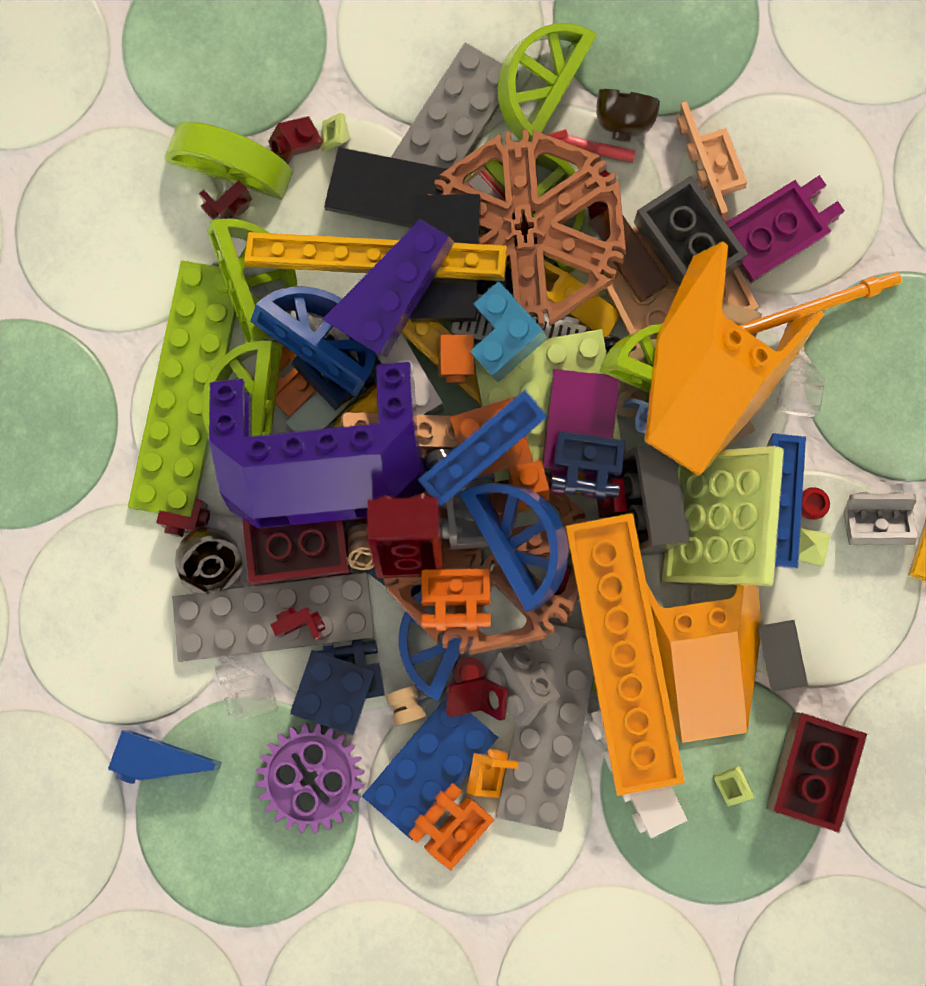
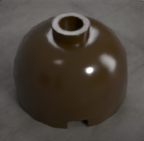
M599 89L596 104L597 119L603 129L613 133L612 139L631 142L632 136H642L652 128L659 112L660 101L658 98L636 92L628 94L619 93L620 90Z
M213 527L199 528L191 531L182 539L176 550L175 567L182 584L186 588L202 595L209 594L208 590L219 588L220 591H223L237 581L243 570L242 554L236 541L227 532Z

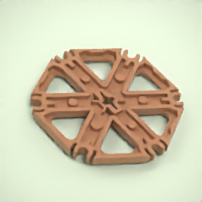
M526 129L523 130V139L520 142H513L509 131L505 134L506 145H502L500 133L439 175L440 180H435L434 183L438 190L443 191L442 195L480 194V230L487 232L480 237V244L507 246L506 262L511 260L514 299L531 317L538 318L541 328L545 326L544 314H548L550 327L613 284L612 279H616L617 270L608 266L610 262L624 263L626 245L619 180L616 182V174L614 172L607 177L599 175L607 169V164L597 154L533 129L532 142H530L529 133ZM549 154L577 166L578 171L539 197L536 160L539 156ZM492 160L500 161L503 164L506 202L464 185V180ZM603 202L608 206L611 235L608 240L602 241L562 224L591 204ZM522 215H525L528 226L534 227L528 230L527 243L524 241L521 230H516L522 226ZM534 238H537L538 244L534 243ZM544 256L585 272L589 278L587 284L561 302L554 303L550 301L547 297Z
M546 476L547 483H548V487H549L550 479ZM490 478L493 481L492 483L509 484V479L495 482L494 478ZM426 489L425 492L422 493L423 495H428L432 497ZM501 492L488 494L490 502L502 521L508 494ZM549 492V502L560 512V520L564 529L568 525L588 522V519L585 518V513L566 494ZM447 508L440 509L441 519H448ZM516 511V515H515V519H514L513 526H514V524H515V521H516V518H517V515H518L517 511ZM533 524L512 528L510 537L516 536ZM546 530L520 545L517 549L544 558L550 557V546ZM450 541L444 542V569H491L493 564V570L490 571V594L493 585H495L525 616L526 624L521 629L495 635L482 633L480 627H477V631H467V627L447 628L446 631H436V628H422V614L428 613L411 596L412 588L422 584V577L383 578L386 591L437 645L440 636L444 633L442 638L443 648H448L451 639L458 638L462 641L459 648L460 653L464 654L468 648V641H473L469 649V655L546 639L547 633L552 635L555 632V628L549 620L552 617H557L565 624L568 618L565 611L572 616L578 596L572 567L566 589L562 594L553 595L537 610L526 612L495 556L489 554L487 559L484 560L483 566H481L482 557L479 549L484 550L486 547L451 550ZM568 544V556L571 557ZM531 572L537 585L540 587L542 582ZM477 605V613H484L487 605ZM449 606L446 614H466V606ZM540 626H543V629H544L547 633H545L544 631H542L541 628H540Z

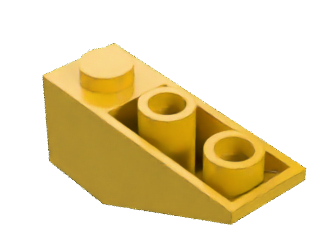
M544 260L547 297L550 301L554 303L561 302L585 286L566 271ZM595 295L566 315L580 320L579 325L586 326L587 331L602 329L603 337L610 335L619 319L617 309L599 295Z

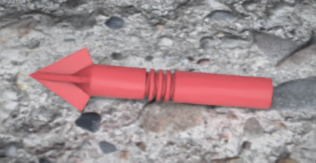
M567 129L547 134L600 156L633 163L636 150L601 142L594 143L591 140L588 141L587 139L570 136Z

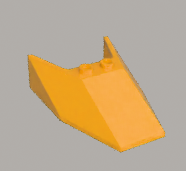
M724 242L693 256L657 335L645 442L696 475L704 472L764 405L825 314L819 310L788 322L776 351L728 319L722 311L728 245Z
M647 585L674 729L681 743L747 733L760 647L758 626L762 625L758 585H736L735 593L729 599L672 608L661 607Z

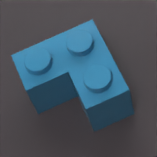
M499 281L474 303L479 313L494 330L470 352L499 383L548 338L543 329Z

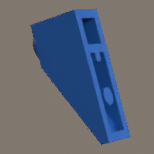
M122 730L108 770L117 772L115 778L134 784L136 779L145 780L220 769L222 762L132 730Z

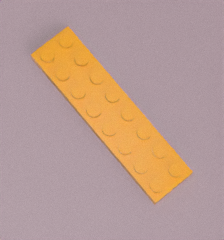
M633 513L565 526L616 794L620 796L685 783Z

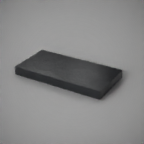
M338 147L324 208L326 211L412 228L414 226L415 195H442L443 191L438 190L434 182L435 180H440L439 175L447 169Z
M480 194L415 195L414 225L421 219L449 236L455 243L480 244L481 196ZM434 277L411 315V322H477V308L474 306V303L478 300V280Z

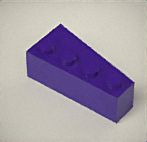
M419 219L322 320L377 354L387 357L455 242L446 234Z

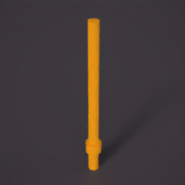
M898 272L880 278L873 276L861 280L859 285L739 326L753 335L816 311H823L863 296L870 298L879 295L881 290L901 284L902 278Z

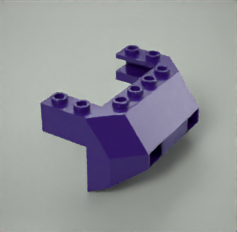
M410 361L376 365L379 423L252 436V398L249 393H244V380L210 382L209 443L219 492L229 511L256 528L367 518L368 500L377 499L380 496H393L396 499L412 498L425 492L424 486L418 480L426 471L418 442L415 382Z

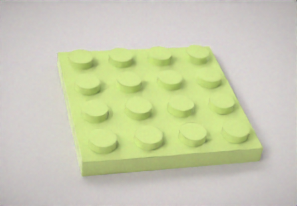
M602 329L548 338L499 383L474 357L481 406L483 407L512 397L516 398L526 390L544 413L548 415L553 369L607 375L600 372L602 362L607 355ZM616 413L613 439L621 440ZM547 418L526 435L534 461H542ZM509 469L495 472V482L508 480ZM544 469V472H551V469Z
M770 446L722 450L700 475H696L679 464L678 477L680 486L684 491L683 506L685 518L690 525L689 542L664 552L662 582L669 584L773 586L783 448Z

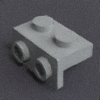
M484 481L470 482L440 506V509L447 508L448 519H441L443 539H450L451 550L489 547L459 494L468 488L484 484Z
M860 492L851 494L844 509L849 545H915L918 539L913 515V508L917 501L916 495L903 494L901 492H892L890 494Z
M525 645L501 651L486 673L487 679L507 689L506 709L519 728L530 725L543 705L556 702L560 697L541 666Z

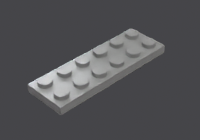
M465 42L391 158L449 169L468 156L499 108L498 79L503 64Z
M367 572L223 591H210L209 594L203 595L194 593L172 596L179 662L375 638ZM308 607L312 613L319 612L326 630L321 631L324 639L317 642L314 640L308 625L279 638L275 636L270 624L278 621L276 615L287 609L294 608L297 612Z
M552 624L555 628V632L552 635L548 634L543 629V626H540L541 630L547 633V638L533 641L531 653L560 697L556 702L543 705L530 725L521 728L517 724L515 725L508 759L519 762L518 769L506 768L496 817L562 832L594 675L585 631Z

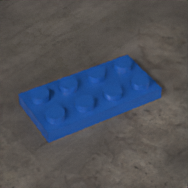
M447 696L362 795L367 802L411 840L413 839L408 833L416 825L414 821L419 815L427 813L437 801L435 797L440 791L445 792L452 783L458 786L471 771L474 753L485 754L499 738L471 713L455 717L447 716Z

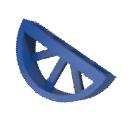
M296 286L274 291L256 304L250 320L251 323L354 397H358L372 371L375 352L349 337L350 340L326 341L323 338L333 326L324 321L314 332L310 328L307 314L309 312L325 317L342 298L322 289ZM286 311H295L297 319L288 314ZM356 351L359 364L343 352Z
M524 390L419 478V482L432 497H438L439 506H442L548 416L529 393Z
M772 433L767 447L776 446L784 449L774 567L797 569L806 436Z
M488 483L473 486L460 492L459 494L525 611L528 612L540 608L557 591L564 577L568 562L566 532L554 508L534 491L519 485ZM498 492L508 494L502 521L490 502L488 494ZM520 499L535 511L540 520L511 538ZM546 530L550 546V559L517 549L520 545ZM526 564L547 570L540 587L537 585Z
M422 590L413 598L420 606L422 604ZM405 611L399 629V650L403 665L415 685L429 697L439 701L460 654L459 648L462 641L458 638H453L450 640L448 648H443L442 643L410 656L408 648L409 629L411 622L417 623ZM444 654L431 686H429L419 676L414 665Z

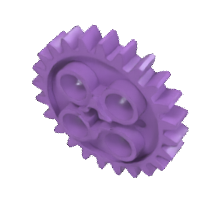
M305 723L302 726V733L299 734L294 726L290 727V738L279 733L277 736L280 745L268 743L267 746L272 751V754L260 756L267 763V766L256 769V772L265 775V780L256 783V786L266 788V792L259 796V800H270L271 803L265 811L269 812L274 809L278 811L275 822L280 821L284 817L287 818L286 829L288 830L295 823H299L300 833H304L309 824H311L313 833H318L320 823H323L325 828L330 830L332 828V818L340 824L344 821L341 813L342 810L350 814L353 813L354 809L349 804L350 800L358 802L361 800V797L354 790L365 786L364 783L356 780V776L365 773V770L355 768V764L362 757H352L350 753L356 747L355 744L345 747L343 743L346 735L343 734L337 739L333 738L335 733L333 728H329L326 734H323L322 725L317 724L314 732H311L308 723ZM310 745H317L322 749L323 757L317 764L311 763L306 757V751ZM293 753L298 754L308 772H317L318 776L315 778V782L328 796V803L322 800L314 784L306 785L303 780L307 775L293 759ZM284 765L291 766L296 772L295 780L291 784L284 783L280 778L279 772ZM330 772H336L342 778V787L337 791L330 790L326 785L325 779ZM303 792H308L314 796L315 806L311 811L303 810L299 805V797Z

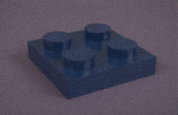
M311 650L290 714L354 735L376 671Z

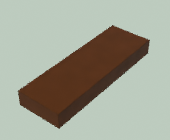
M608 209L589 220L588 223L597 239L602 241L608 240L611 235ZM623 216L626 255H624L623 264L616 261L613 262L641 303L667 287L669 282Z

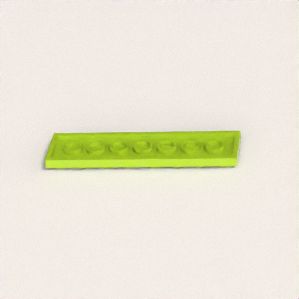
M183 260L180 262L128 507L131 509L159 513V510L191 517L195 500L198 499L209 448V436L202 416L203 391L212 369L229 352L236 319L234 306L218 266Z

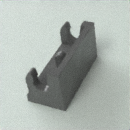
M795 620L758 626L771 692L808 686Z

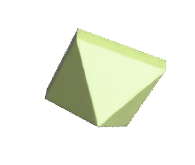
M340 112L322 122V140L324 142L321 145V149L323 152H327L350 139L344 113Z
M800 527L798 560L823 567L831 535Z
M739 766L713 776L727 806L754 798L747 778Z

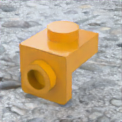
M488 749V754L474 753L466 793L473 796L500 798L505 768L518 769L519 762L508 759V753L505 751Z

